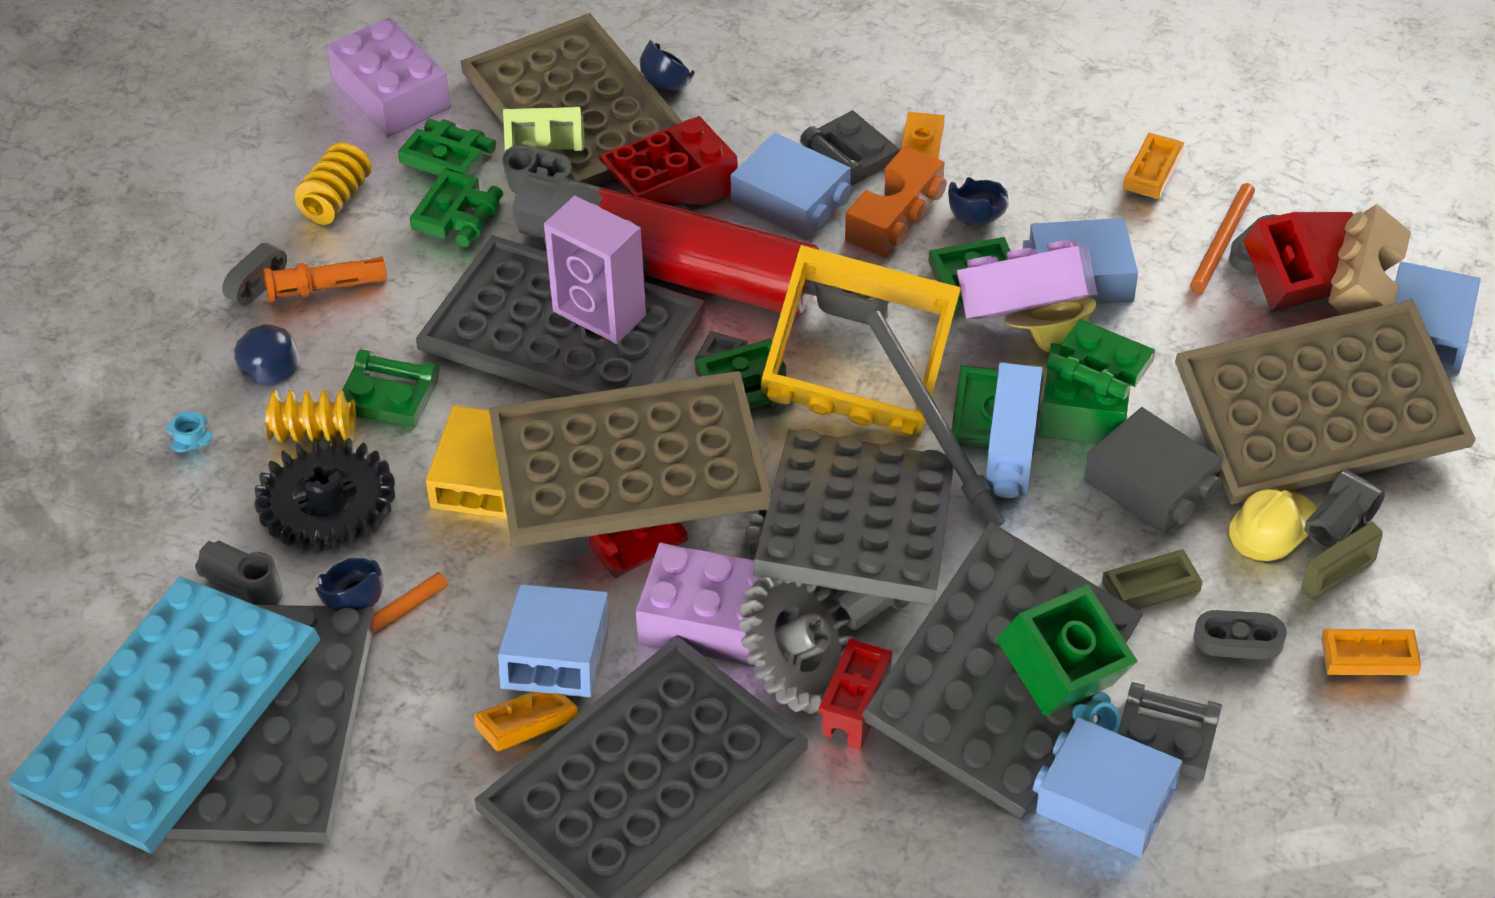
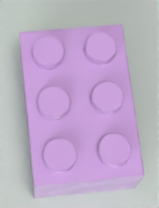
M390 17L377 21L366 28L326 45L332 79L387 137L451 108L447 74Z
M574 195L544 223L553 312L618 344L646 316L641 227Z
M1070 239L1047 244L1048 252L1038 254L1037 249L1031 248L1007 252L1008 260L998 262V257L991 258V256L967 260L968 268L957 270L966 319H982L1097 296L1089 248L1079 246L1077 241Z
M659 543L636 608L638 644L662 648L676 636H679L704 657L755 666V664H748L746 656L750 652L748 648L742 646L741 639L746 637V633L740 630L739 621L745 618L741 614L740 609L741 604L746 602V590L752 587L755 578L760 577L753 575L755 560ZM785 611L779 613L775 622V628L782 624Z

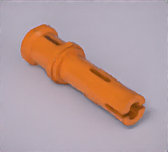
M383 256L310 268L308 264L297 263L296 268L272 271L270 267L263 268L269 303H274L276 298L295 295L309 298V295H313V291L387 281Z

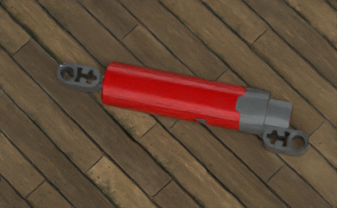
M519 144L508 148L502 157L509 188L516 194L512 209L519 233L544 239L546 244L544 223L575 195L641 227L643 273L651 278L781 313L800 246L803 245L820 250L818 245L576 181L571 161L562 154ZM806 279L795 317L799 318L800 315L808 310L814 296L817 297L818 306L823 312L867 325L869 324L866 318L876 311H881L886 320L890 315L891 307L890 301L878 298L869 300L875 297Z

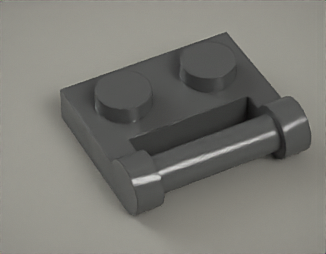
M853 110L819 128L815 126L808 127L800 137V143L803 146L849 166L850 185L857 184L883 170L900 151L896 145ZM831 142L836 148H838L842 153H844V154H845L849 159H851V160H848L844 155H842L837 149H835V148H834L831 144H829V143Z
M1131 682L1117 734L1182 760L1181 775L1204 780L1222 704L1208 701V705L1145 690V685ZM1142 707L1203 723L1202 729L1139 714V710Z

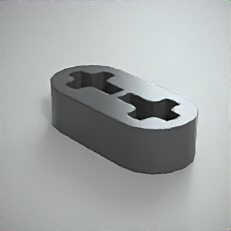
M267 242L258 245L226 275L222 286L224 297L242 306L252 303L266 290L263 268L270 267L272 271L286 268L287 255L285 251Z

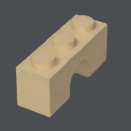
M1375 204L1363 213H1355L1345 225L1346 234L1343 245L1338 253L1339 261L1336 273L1331 280L1333 285L1328 301L1343 315L1392 304L1396 301L1399 285L1384 271L1405 259L1411 231L1381 206Z

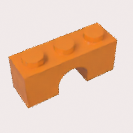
M904 146L885 167L884 196L865 190L846 211L845 241L886 258L896 245L900 246L904 242L907 232L915 222L920 223L927 208L934 200L938 201L943 196L947 185V180L944 179L945 162Z

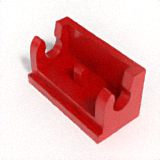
M679 522L589 536L590 549L615 579L654 559L659 543L678 546L688 541V533Z
M849 638L818 708V714L823 715L822 731L827 738H831L835 728H839L848 734L846 739L848 747L858 750L862 749L871 725L864 721L862 714L892 669L893 651Z

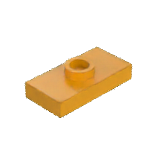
M908 112L902 148L907 146L939 159L945 115Z
M1148 133L1124 178L1123 189L1160 199L1183 154L1185 142Z
M1414 629L1323 630L1321 640L1327 675H1419L1421 661Z
M529 692L474 714L475 727L493 748L499 752L568 724L578 716V707L566 695Z

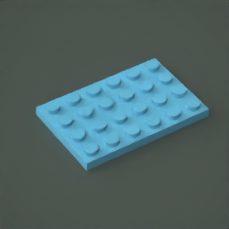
M179 576L8 782L16 792L152 854L321 639L313 627Z

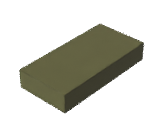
M1371 522L1307 561L1301 590L1311 599L1316 598L1375 561L1382 540L1383 530Z
M1184 549L1105 571L1102 578V583L1108 593L1136 610L1201 591L1203 582Z

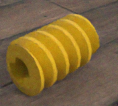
M338 142L331 145L326 154L321 157L319 162L304 178L303 182L295 189L294 198L302 214L316 224L324 226L331 224L335 219V215H338L343 206L348 203L350 196L356 193L358 187L364 183L365 178L371 174L372 164L370 158L364 151L352 144Z
M277 390L271 391L266 406V434L269 441L275 435L279 443L287 442L291 434L296 443H301L308 434L312 443L314 437L320 442L323 435H325L328 442L331 436L337 442L341 433L344 441L349 437L353 442L356 432V405L354 399L351 402L346 401L343 390L338 391L335 402H330L327 390L321 391L318 402L313 401L310 390H305L301 402H297L293 390H288L285 402H280Z

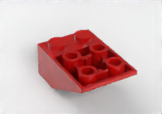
M700 116L685 120L680 124L652 133L649 136L599 155L601 162L630 195L661 203L708 205L730 196V175L738 168L737 155Z
M1291 212L1256 222L1243 242L1271 312L1330 297L1333 285L1331 280L1336 273L1339 261L1338 253L1343 245L1346 234L1345 225L1353 216V212Z

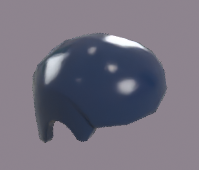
M652 40L648 42L640 57L641 73L652 86L659 90L677 91L683 89L690 83L695 73L694 70L689 73V69L679 58L667 51L661 50L660 44H654Z
M968 177L960 188L957 187L955 182L949 184L948 196L951 211L964 224L970 226L990 224L1005 214L1009 206L1008 192L999 182L991 180L975 181Z
M263 324L249 329L237 341L234 350V358L241 373L247 372L254 383L259 385L278 383L290 377L300 366V353L292 335L286 329L270 324Z
M348 558L333 565L326 574H320L318 576L319 587L315 588L323 604L335 611L342 608L359 610L368 606L373 607L378 603L383 592V572L376 560Z

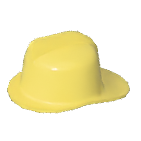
M1091 297L1019 311L1005 317L1004 323L1011 327L1030 329L1037 346L1043 351L1050 353L1051 343L1061 344L1079 319L1089 322V314L1095 310L1096 301Z
M1265 489L1257 491L1246 499L1242 508L1230 522L1229 538L1233 547L1241 555L1254 561L1269 562L1282 559L1308 537V534L1304 531L1305 523L1317 508L1306 496L1293 490L1281 492Z

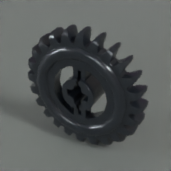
M333 436L330 437L327 450H322L318 440L314 437L311 453H307L301 444L297 442L296 452L298 458L293 459L282 450L281 459L284 467H281L274 461H269L270 474L260 473L261 485L255 487L257 498L254 503L255 510L259 514L260 524L268 527L269 535L281 537L282 543L286 545H291L296 541L297 549L304 550L312 544L315 551H322L327 544L330 545L332 550L338 549L342 541H345L348 545L356 543L354 537L356 535L367 537L371 534L369 526L376 528L383 523L382 516H386L391 512L390 503L396 497L394 491L395 479L393 474L390 473L389 463L386 460L381 461L377 450L369 454L368 447L364 442L361 443L356 453H354L353 443L349 437L346 439L342 450L337 449L336 440ZM304 487L305 495L296 498L297 494ZM355 495L352 503L344 509L346 499Z

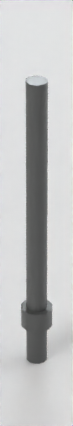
M881 311L870 314L866 321L963 483L961 489L967 500L971 504L975 503L987 525L991 521L1000 527L1004 524L1005 520L990 496L992 489L983 475L978 476Z

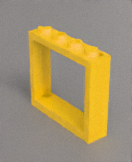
M801 245L762 376L760 393L767 395L770 400L776 403L790 404L794 402L806 405L810 411L817 414L830 415L835 413L847 416L851 422L858 425L870 426L873 423L884 426L890 432L899 436H921L925 418L917 405L915 411L778 374L807 279L940 315L922 381L932 397L961 287Z

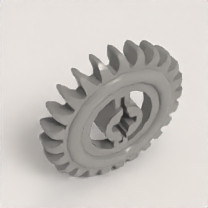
M760 576L755 578L752 587L746 590V602L741 604L740 609L741 614L745 618L739 621L740 630L746 633V637L742 638L741 642L742 646L748 648L750 652L746 659L748 664H755L754 675L757 680L761 678L765 680L764 689L768 694L776 692V700L782 705L788 703L790 709L796 712L803 710L805 713L812 714L818 711L844 652L842 646L848 643L849 638L855 639L854 636H842L838 633V630L847 624L849 619L833 620L832 614L840 607L841 603L835 602L827 606L823 604V601L830 593V588L813 593L817 588L815 585ZM783 611L788 612V622L775 628V622L779 613ZM813 656L810 670L807 672L800 671L801 661Z

